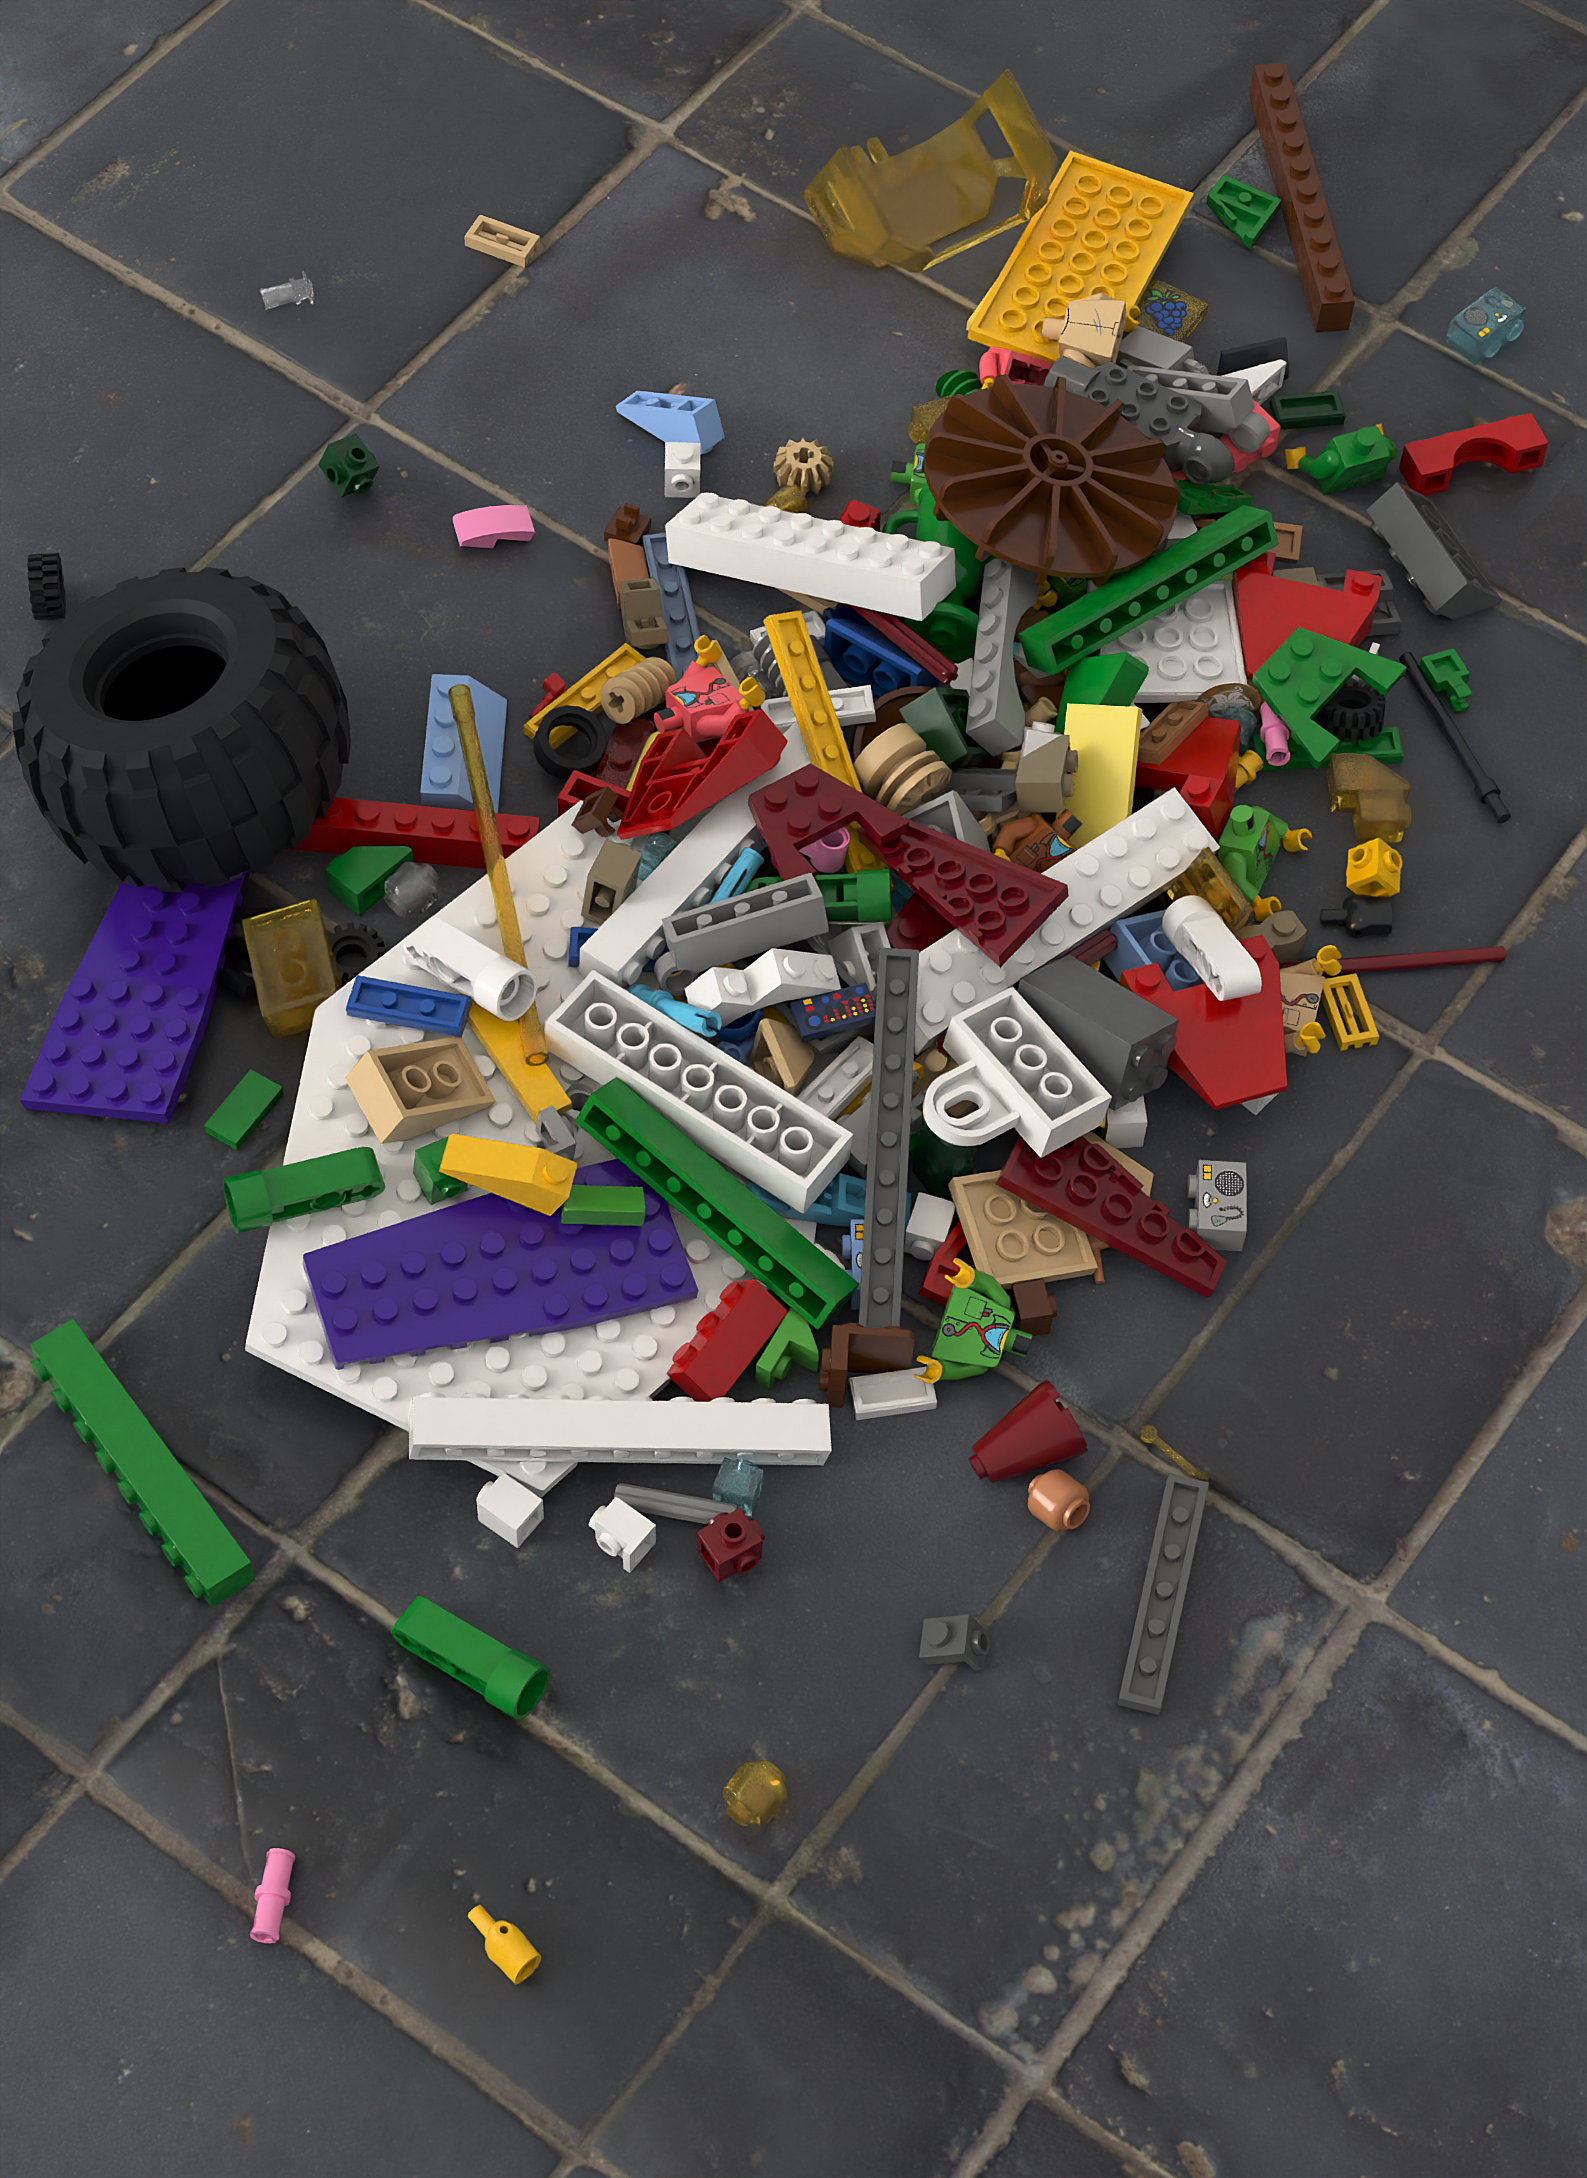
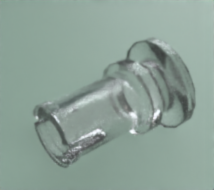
M301 271L302 279L295 280L292 277L289 278L290 282L265 289L261 288L260 291L266 310L296 302L297 305L302 304L301 300L309 298L310 304H314V290L307 273Z

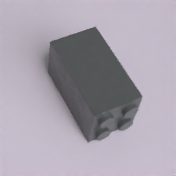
M1070 954L1020 979L1018 993L1112 1096L1108 1106L1110 1109L1115 1111L1130 1102H1134L1153 1089L1160 1088L1165 1082L1168 1075V1070L1166 1069L1168 1059L1177 1041L1175 1033L1179 1022L1178 1019Z

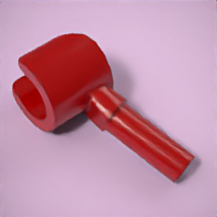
M557 673L549 675L543 682L542 688L547 694L529 714L530 719L567 691L565 681Z

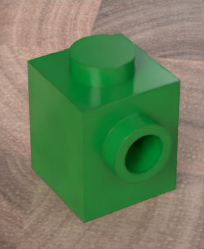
M448 1137L415 1150L413 1174L430 1205L467 1191L468 1183L439 1172Z

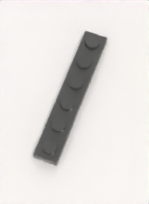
M1168 1473L1117 1703L1119 1706L1156 1715L1160 1714L1209 1482Z

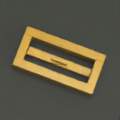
M1357 974L1325 979L1321 999L1340 1051L1348 1050L1349 1045L1360 1048L1366 1042L1369 1043V1046L1377 1045L1379 1034ZM1343 986H1348L1364 1029L1362 1033L1358 1030ZM1331 988H1333L1334 993L1336 995L1338 1004L1340 1006L1341 1012L1343 1014L1350 1035H1347Z

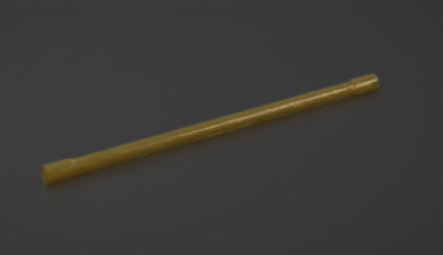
M458 684L448 690L453 719L456 722L505 957L528 969L475 724V710L471 691L467 685ZM534 999L530 1008L518 1019L526 1064L539 1066L549 1060V1054Z

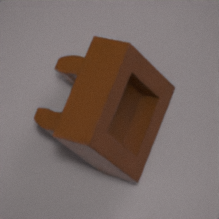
M625 503L624 508L619 507L606 527L604 541L608 542V539L612 538L640 546L642 544V535H647L651 529V518L641 515L639 507Z
M607 786L587 796L571 825L581 834L593 829L604 838L614 834L616 830L608 824L607 818L613 823L623 818L624 815L621 810L613 806L619 795Z

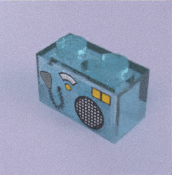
M1495 286L1450 320L1445 344L1476 366L1486 357H1493L1503 344L1509 340L1514 341L1521 334L1524 328L1522 322L1526 308Z

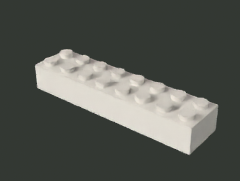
M701 493L665 525L668 562L671 564L923 621L933 611L936 604L942 602L956 588L955 548L941 546L934 541L923 542L909 539L902 534L891 535L882 533L870 527L859 528L850 526L838 520L827 521L818 519L806 513L786 512L774 506L764 507L750 504L742 499L732 500L718 497L714 493Z
M594 970L587 975L545 1021L544 1048L602 1086L616 1077L619 1078L702 1150L802 1214L806 1212L850 1158L853 1133Z

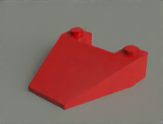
M1267 551L1235 569L1232 591L1247 678L1252 679L1255 672L1298 627L1357 648L1370 632L1383 577L1372 575L1368 572L1347 569L1342 591L1271 576L1276 553Z
M762 709L735 715L710 757L705 755L684 728L658 734L641 760L617 836L624 840L676 828L774 768L781 759L780 754L788 740Z
M1207 716L1160 765L1137 761L1134 790L1136 786L1169 791L1175 787L1211 836L1219 838L1234 805L1241 736L1240 721Z
M1263 934L1239 941L1258 965L1262 987L1260 993L1219 1001L1205 983L1173 992L1157 962L1122 971L1119 981L1121 986L1179 1020L1175 1033L1177 1038L1176 1045L1170 1053L1167 1065L1214 1110L1283 1092L1287 1089L1279 962Z

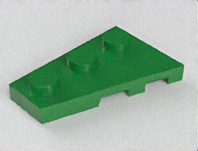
M1173 479L1174 483L1180 488L1177 509L1186 515L1230 513L1242 505L1250 506L1253 499L1252 496L1233 485L1218 483L1197 485L1188 480Z

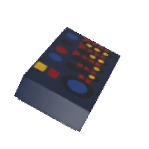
M866 982L790 1003V1011L802 1043L875 1023L876 1009Z

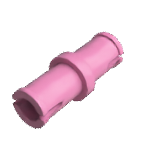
M1264 702L1259 709L1262 718L1260 737L1266 746V759L1268 763L1273 766H1281L1290 760L1287 743L1290 731L1282 718H1277L1269 705Z
M273 1848L267 1851L262 1884L257 1886L254 1896L258 1904L250 1937L262 1943H276L279 1940L284 1907L289 1905L291 1899V1892L288 1890L295 1854L280 1848Z

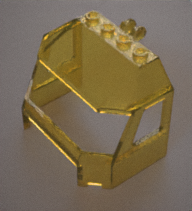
M1010 69L1003 71L961 119L927 141L904 152L889 157L877 137H872L867 140V149L873 161L876 162L872 165L860 145L851 147L850 151L847 145L840 147L801 195L833 254L876 270L891 264L911 273H920L1030 220L1047 204L1050 193L1049 186L1052 175L1056 170L1058 158ZM989 108L1014 153L1012 157L992 159L975 129L974 124ZM998 176L1027 178L1017 215L936 254L932 252L930 247H927L986 218L990 211Z

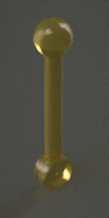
M1145 1425L1142 1427L1140 1438L1143 1442L1155 1444L1187 1471L1193 1479L1209 1482L1207 1472L1197 1470L1157 1436V1430L1154 1426Z

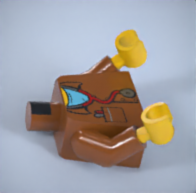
M1065 809L1052 824L1035 812L1028 817L1004 824L995 843L990 847V852L1041 874L1077 851V848L1068 839L1082 825V822L1068 809Z

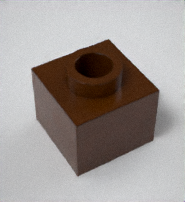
M1044 1279L1012 1284L1010 1307L1015 1311L1013 1320L1015 1329L1032 1334L1033 1336L1049 1334L1052 1318L1057 1317V1304L1054 1294H1047Z

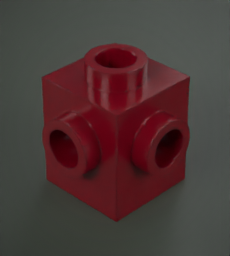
M739 1508L730 1514L723 1512L716 1515L708 1522L705 1528L697 1531V1551L716 1580L721 1582L735 1573L745 1574L759 1563V1560L762 1559V1544L765 1536L758 1522L754 1518L748 1520L742 1509Z

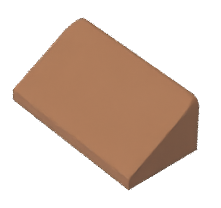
M610 538L608 539V556L618 609H621L619 581L649 578L642 546Z

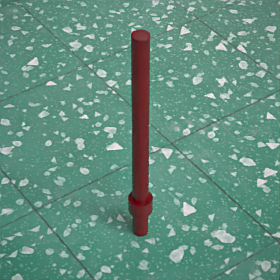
M1503 946L1342 958L1337 959V961L1341 965L1339 974L1500 962L1505 961L1506 953ZM1303 962L1280 963L1279 968L1283 969ZM1323 971L1321 976H1324L1325 979H1327L1328 974L1325 971Z

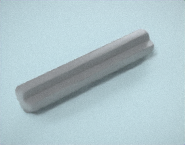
M619 1483L614 1494V1498L618 1497L638 1512L708 1524L712 1518L720 1513L727 1512L730 1514L737 1510V1506L732 1503Z

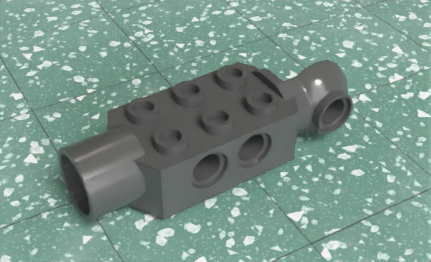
M1061 356L1051 367L1044 382L1046 387L1054 388L1057 377L1061 376L1066 377L1065 391L1089 398L1107 408L1117 399L1122 401L1124 407L1120 416L1132 423L1149 440L1161 438L1164 441L1166 450L1163 459L1171 473L1182 469L1185 477L1197 485L1221 482L1232 475L1235 465L1230 450L1222 441L1214 436L1199 433L1202 415L1200 402L1111 362L1092 369L1066 356Z

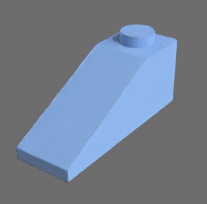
M636 391L616 405V410L619 414L664 442L701 443L700 455L710 452L716 443L725 438L715 399Z

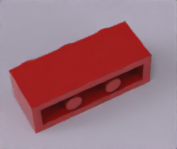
M756 1279L730 1283L720 1294L721 1302L716 1309L706 1314L696 1326L698 1332L690 1343L682 1345L673 1355L672 1361L674 1363L666 1374L695 1402H710L713 1399L724 1397L788 1313Z

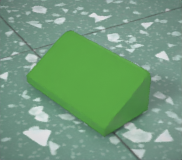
M572 1185L569 1198L561 1205L562 1224L643 1226L646 1215L643 1187Z

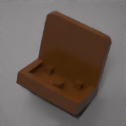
M857 1323L833 1325L830 1348L823 1347L820 1367L819 1391L827 1392L826 1404H829V1407L832 1408L843 1407L847 1372L879 1374L910 1369L915 1333L899 1326L872 1328L864 1327Z

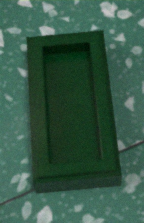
M1338 390L1271 396L1269 405L1272 416L1281 426L1280 430L1344 424L1346 415Z

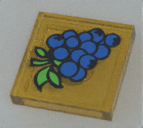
M1152 277L1137 304L1140 314L1134 320L1139 321L1138 326L1183 343L1206 315L1209 304Z

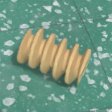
M649 657L642 660L633 667L610 678L603 685L601 690L603 710L614 722L619 724L629 723L632 719L639 717L642 713H646L649 709L656 707L666 700L665 691L669 686L677 683L676 673L672 666L661 658Z

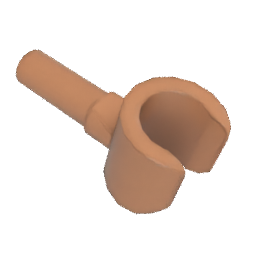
M1086 1233L1098 1266L1097 1270L1093 1273L1095 1284L1100 1285L1105 1283L1100 1251L1109 1248L1110 1245Z

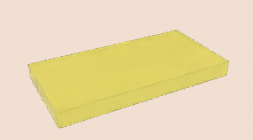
M1067 703L1064 735H1070L1071 750H1077L1078 771L1077 773H1071L1074 778L1073 797H1067L1065 809H1068L1082 822V825L1068 839L1077 850L1132 815L1142 709L1139 707ZM1056 812V819L1062 812Z

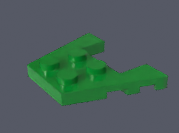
M1298 627L1255 672L1252 683L1277 718L1281 717L1291 731L1290 736L1296 744H1301L1309 755L1308 760L1312 766L1318 769L1338 748L1340 740L1312 720L1353 675H1356L1385 696L1405 675L1407 667L1401 663Z

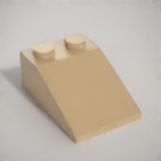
M457 1036L368 1050L345 1077L380 1144L415 1138L490 1107L496 1102L462 1038Z

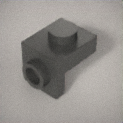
M971 1615L924 1619L919 1659L926 1665L965 1661L975 1671L984 1669L985 1656L990 1649L988 1632Z

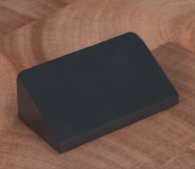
M1282 337L1222 350L1217 376L1282 359L1286 362L1283 380L1288 379L1289 364L1286 338Z

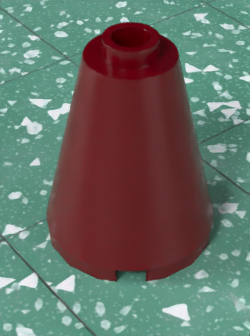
M1046 1379L1038 1384L971 1447L974 1455L968 1458L980 1480L987 1477L991 1483L1079 1457L1088 1452L1086 1441L1068 1407L1065 1409L1060 1401L1056 1402L1055 1399L1059 1398L1060 1395L1050 1381Z

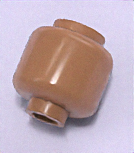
M1054 1469L1045 1474H1039L1029 1485L1028 1509L1033 1516L1052 1530L1061 1532L1075 1529L1088 1516L1090 1503L1087 1488L1065 1471Z

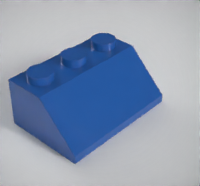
M829 619L826 622L824 649L832 659L833 666L843 681L854 687L871 685L872 697L875 699H879L893 690L904 687H938L939 679L894 642H890L877 635L867 626H861L850 619Z

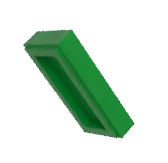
M250 1069L204 1125L205 1133L238 1151L284 1095L283 1087Z

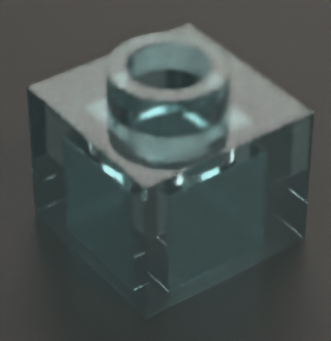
M724 1457L713 1484V1500L735 1504L737 1509L741 1508L745 1515L752 1517L763 1490L764 1470L759 1469L748 1460H732Z

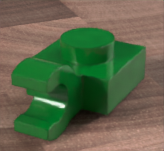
M1452 648L1421 657L1419 666L1435 692L1446 691L1449 705L1455 713L1467 710L1469 705L1465 698L1472 696L1471 690L1466 684L1468 683L1470 673L1455 649Z

